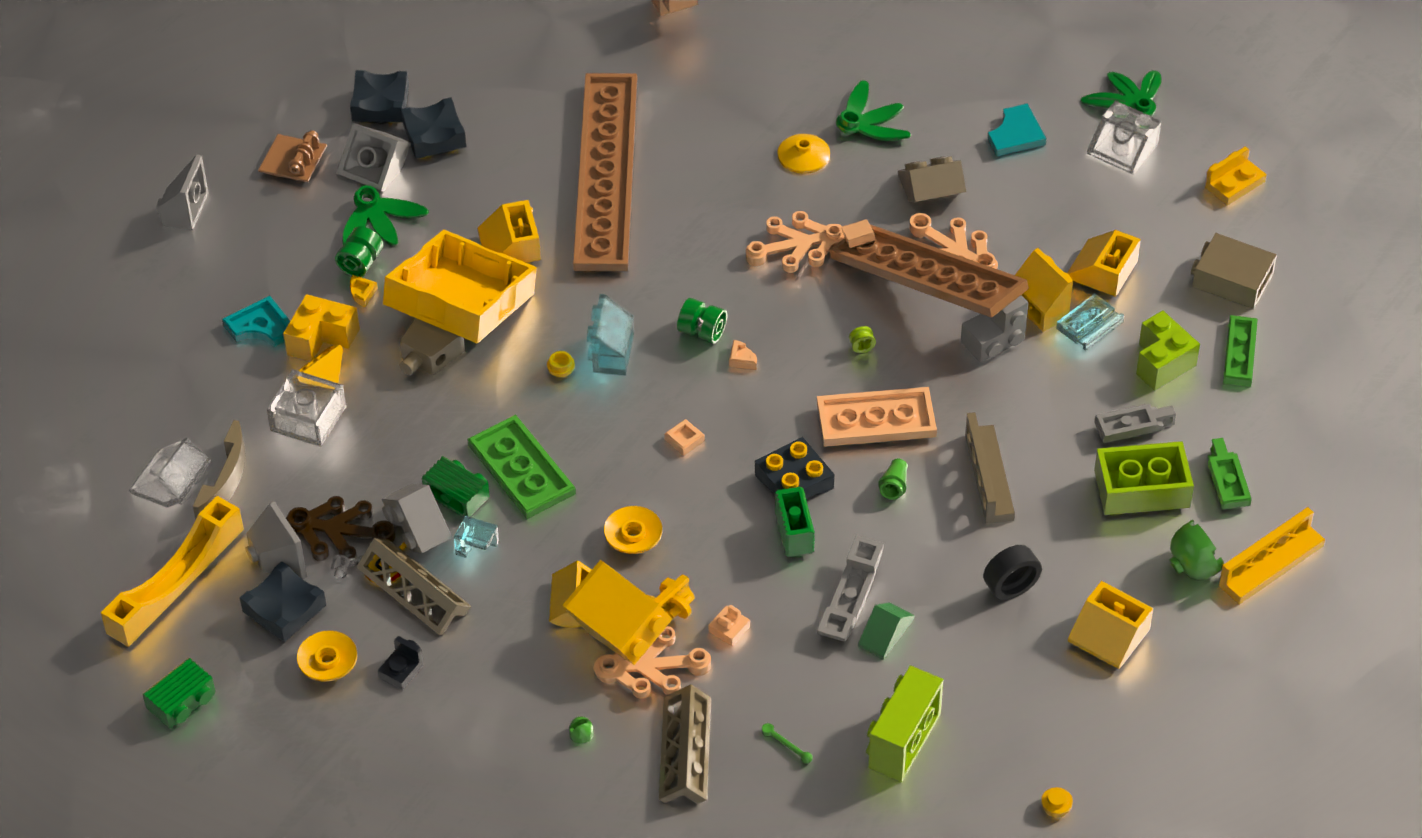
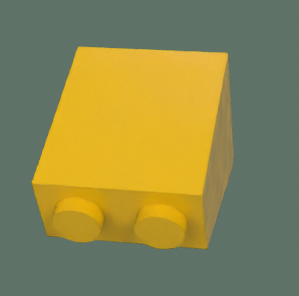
M599 560L562 605L592 637L633 665L646 653L648 648L672 621V618L657 602L602 560Z

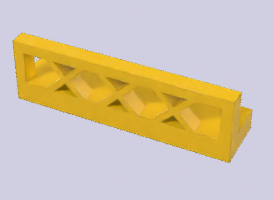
M1309 507L1305 508L1223 564L1219 587L1240 605L1324 547L1325 539L1311 527L1314 512Z

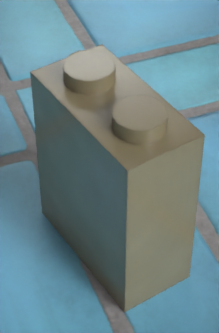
M1215 233L1211 242H1205L1201 252V259H1196L1191 269V275H1194L1192 287L1254 309L1274 273L1277 254Z

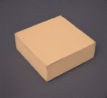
M867 219L841 227L843 236L850 248L875 240L874 231Z
M686 419L664 434L665 441L683 456L705 441V435Z

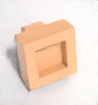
M725 606L708 625L709 632L733 646L750 628V619L741 615V611L734 606Z

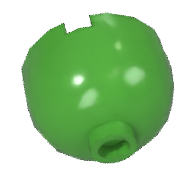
M1191 520L1175 532L1170 543L1173 557L1169 559V562L1178 574L1184 572L1189 578L1205 580L1222 571L1224 562L1221 557L1217 560L1215 559L1214 551L1217 549L1198 523L1195 525L1194 520Z

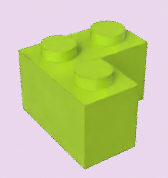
M1162 310L1142 322L1139 345L1144 350L1139 352L1136 374L1154 391L1197 366L1200 343L1166 312Z

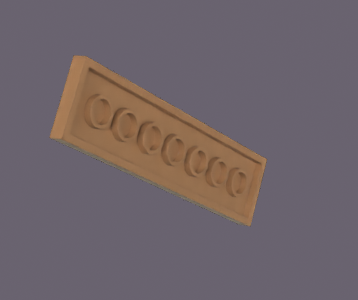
M871 224L870 226L875 235L874 241L850 248L844 238L829 249L830 257L833 260L991 318L1028 290L1026 279Z

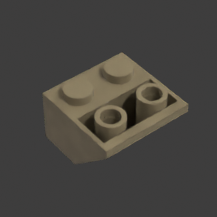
M952 156L930 159V164L928 165L926 161L904 164L905 169L897 170L909 202H918L966 192L961 160L953 161Z

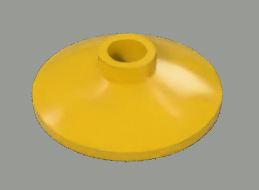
M797 134L782 141L778 147L777 154L778 160L783 167L795 173L806 174L816 172L828 163L830 149L824 140L815 135Z
M627 506L616 510L607 518L604 526V535L608 544L615 550L626 554H639L652 549L660 541L662 523L653 511L645 507Z
M321 631L309 636L302 642L297 652V663L301 672L308 678L320 682L334 681L344 677L353 669L357 661L355 643L350 637L338 631Z

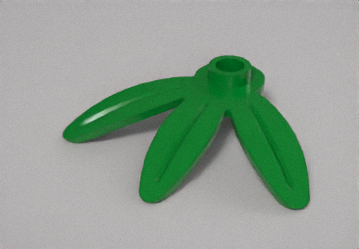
M1155 70L1148 72L1144 76L1141 90H1139L1136 84L1125 75L1109 72L1107 77L1110 83L1121 94L1100 92L1081 98V102L1085 105L1130 109L1135 119L1146 121L1156 112V104L1152 99L1161 85V74Z
M864 80L860 81L854 88L848 99L846 110L836 119L837 127L846 134L860 132L871 138L888 141L911 137V133L905 130L874 126L885 123L897 116L904 109L901 103L886 105L862 114L869 93V84Z
M369 185L362 186L354 194V204L357 208L345 225L342 244H346V240L354 228L358 226L366 227L367 219H369L372 228L383 241L390 245H397L398 237L396 230L385 213L400 218H420L428 215L429 210L420 204L406 200L380 198L379 192L374 187ZM370 198L372 201L366 202L363 199Z

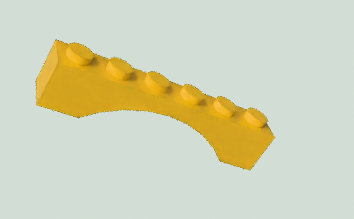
M216 496L198 514L184 542L166 565L140 586L119 593L100 612L106 634L129 647L244 530L240 508Z

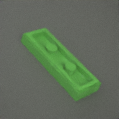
M1230 315L1223 384L1251 387L1258 318Z

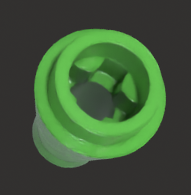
M897 458L892 460L891 465L878 482L881 495L887 499H898L906 492L908 464L903 459Z

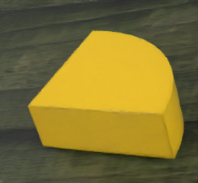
M352 275L350 279L352 298L359 305L366 307L378 289L377 282Z

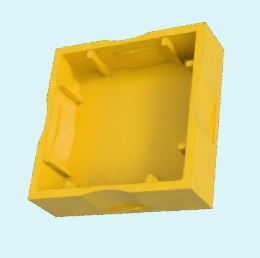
M443 229L427 242L416 255L406 259L385 276L383 305L474 343H479L534 295L537 267L506 254L489 250L474 241Z

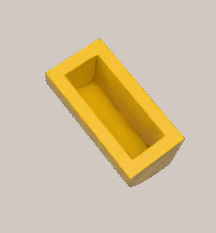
M578 560L552 574L549 622L557 626L567 628L582 627L562 606L592 570Z

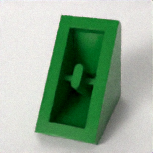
M890 602L875 605L859 640L858 647L884 660L913 622L915 615Z

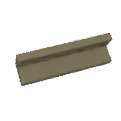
M967 413L965 437L985 523L1014 521L1015 511L994 425L978 426L976 413Z
M374 538L356 566L357 569L438 635L445 633L455 615L466 616L471 608V605L389 539ZM375 554L381 558L382 571L374 572L368 567ZM398 572L401 574L402 588L395 589L391 585L390 573ZM419 589L422 591L424 604L416 606L412 603L411 590ZM440 606L446 611L439 624L433 620L431 607Z
M692 684L664 697L659 800L663 803H668L683 795L696 804L707 801L711 697ZM681 701L680 707L674 714V704ZM680 724V730L673 739V733ZM679 749V756L671 766L672 758ZM678 775L677 786L670 789L671 783Z

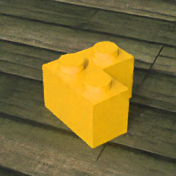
M306 294L283 333L287 355L311 361L316 357L323 343L341 345L343 348L349 349L360 330L357 307Z

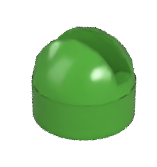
M581 716L571 721L569 736L573 742L584 744L593 738V725L588 718Z

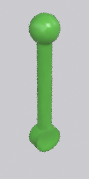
M766 723L762 726V734L764 736H772L800 756L803 763L809 764L812 761L813 756L810 752H803L775 732L772 724Z

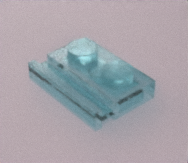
M1093 294L1058 320L1056 329L1074 343H1080L1086 351L1124 322V314H1118L1113 306L1097 294Z

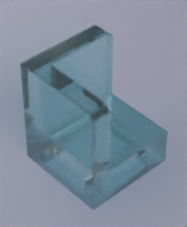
M465 516L454 535L455 553L464 558H467L472 547L486 550L489 545L497 547L499 543L498 525Z

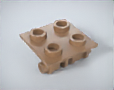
M313 130L306 132L303 139L278 134L258 171L308 182L327 144L319 143L318 133Z

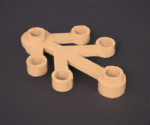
M796 211L792 215V225L797 229L804 228L815 233L807 235L784 226L779 217H770L766 221L767 232L772 235L778 234L788 238V240L766 245L759 241L751 242L746 248V261L750 265L760 266L767 261V255L795 249L792 254L786 255L782 259L783 270L793 273L798 270L800 261L810 247L820 244L818 249H812L808 253V263L813 267H820L824 264V258L828 254L829 249L844 239L841 228L843 226L839 224L825 226L809 220L806 212Z
M917 213L910 218L909 229L915 237H927L942 246L943 249L941 250L995 269L998 268L994 255L987 252V234L984 231L977 230L971 235V245L976 248L977 254L968 250L965 236L966 221L964 219L953 218L950 221V232L955 238V241L931 227V218L928 215Z
M667 626L635 665L617 653L614 655L606 654L595 661L594 672L602 682L614 683L618 681L631 690L636 698L644 699L651 693L649 680L661 687L666 695L681 689V681L677 676H666L658 670L687 667L688 671L693 675H705L711 669V656L706 650L696 648L688 655L657 657L666 647H670L675 643V631ZM664 635H669V636H671V637H670V638H663L662 636H664ZM628 672H638L646 678L635 679ZM675 684L676 686L670 688L667 685ZM640 686L646 687L644 690H638L637 688Z

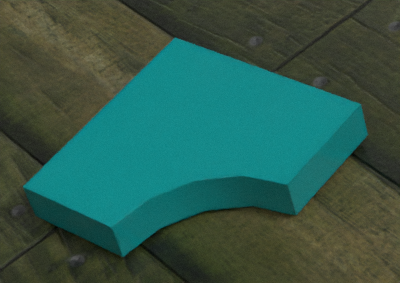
M1028 103L1003 109V123L997 129L988 132L987 139L996 156L1046 145V137Z
M268 296L223 318L222 322L236 342L245 339H260L276 347L285 342L283 333L290 320L272 297Z

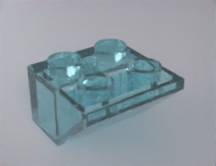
M600 294L598 305H593L591 321H594L593 326L589 325L587 330V342H591L588 349V360L592 361L593 372L626 376L635 335L634 316L606 294Z

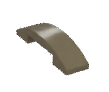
M233 420L224 439L227 460L214 487L202 485L192 506L195 520L198 514L216 496L229 502L240 483L245 466V446L241 426L237 420Z

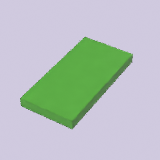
M517 415L467 439L468 446L526 519L576 494L575 486Z

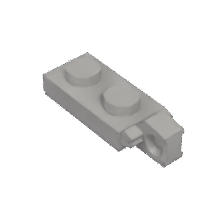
M1144 404L1098 414L1095 416L1094 423L1104 444L1158 432L1165 427L1175 425L1176 413L1173 406L1157 409L1156 407H1151L1150 404Z

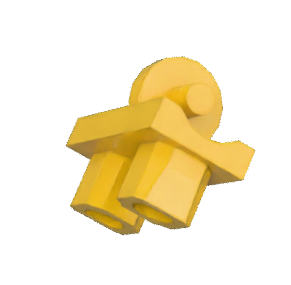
M683 574L676 580L667 577L660 584V594L657 597L649 596L672 619L676 616L687 619L692 613L689 604L693 602L695 596L689 588V577Z

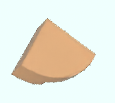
M733 340L729 367L757 370L756 354L747 348L745 343Z

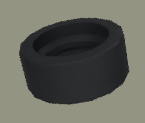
M1014 545L999 552L989 561L983 573L984 582L995 597L1000 600H1010L1022 595L1035 585L1041 576L1042 565L1029 547Z

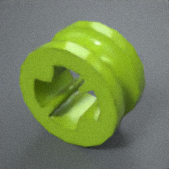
M861 326L855 328L849 334V341L853 351L856 353L869 352L876 345V339L870 327Z

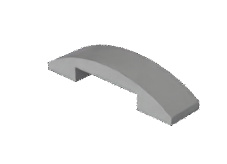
M856 535L846 558L847 565L831 604L825 609L817 629V634L846 642L869 594L880 562L884 543Z

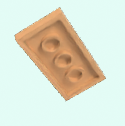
M929 387L817 396V409L824 447L933 438L937 436Z

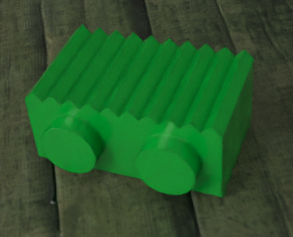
M441 456L440 460L422 476V485H429L435 500L439 504L442 503L443 506L460 514L461 517L464 516L465 519H469L490 497L487 479L480 473L473 474L469 472L457 460L451 461Z
M802 487L777 490L775 493V515L778 528H780L785 555L792 557L812 554L815 548V532L804 489Z
M188 658L142 695L146 709L169 729H172L174 725L186 721L197 707L207 704L216 691L212 676L204 671L203 668H200L195 661Z

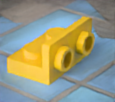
M1246 146L1232 152L1219 163L1212 164L1206 173L1205 188L1227 206L1266 182L1267 174L1248 160L1250 149Z

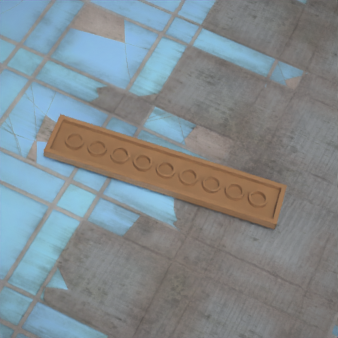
M586 73L573 262L574 271H628L637 100V74Z

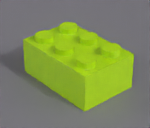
M1183 441L1097 449L1094 472L1104 515L1191 507L1194 484Z
M911 665L904 676L901 674L898 676L892 697H886L880 710L881 716L878 721L873 720L867 731V737L870 738L866 749V754L869 755V769L897 781H903L941 714L944 679Z

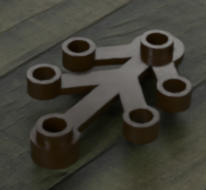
M333 496L326 503L310 511L303 507L293 508L286 517L295 533L302 535L309 544L312 557L317 561L327 559L329 549L327 543L320 541L313 530L325 532L338 550L340 562L343 565L354 564L357 561V552L353 546L347 543L342 535L371 540L374 538L389 539L391 542L396 537L394 525L389 521H378L372 527L347 524L357 518L368 520L372 517V504L366 500L359 501L354 507L345 511L343 498ZM329 513L334 516L328 520L320 519ZM346 554H352V555L349 556V557H345V556H344V555H346Z

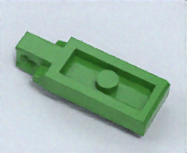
M1223 438L1212 439L1211 455L1207 457L1208 467L1222 510L1250 506L1252 499L1237 453L1234 454V452L1227 451Z

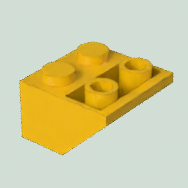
M529 200L502 204L477 227L481 246L506 254L525 263L541 260L539 235Z
M1118 230L1090 238L1067 273L1077 283L1116 297L1138 261L1141 239Z
M1036 248L1016 272L1015 276L1027 280L1028 290L1021 294L1028 302L1027 317L1044 332L1069 318L1073 280L1068 273L1063 272L1054 263L1050 256H1046L1039 248Z
M1101 581L1085 601L1069 634L1068 642L1120 669L1150 630L1153 608Z

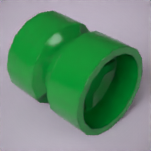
M358 226L353 229L346 240V244L342 245L337 252L335 262L347 275L363 277L384 247L383 241L375 231L364 226Z
M688 298L680 310L677 330L690 336L698 334L699 339L715 344L724 331L727 311L713 305L706 308L705 302Z

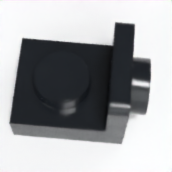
M397 636L394 640V652L377 672L380 679L404 690L424 666L422 649L415 641Z

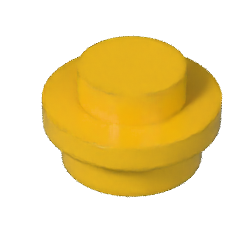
M565 351L554 352L547 361L548 372L556 377L568 376L575 369L574 359Z
M1054 787L1044 792L1041 805L1049 816L1060 818L1071 810L1073 799L1067 790Z

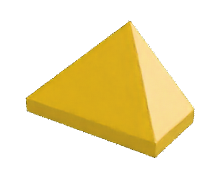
M342 346L328 347L289 376L290 383L338 387L343 354Z

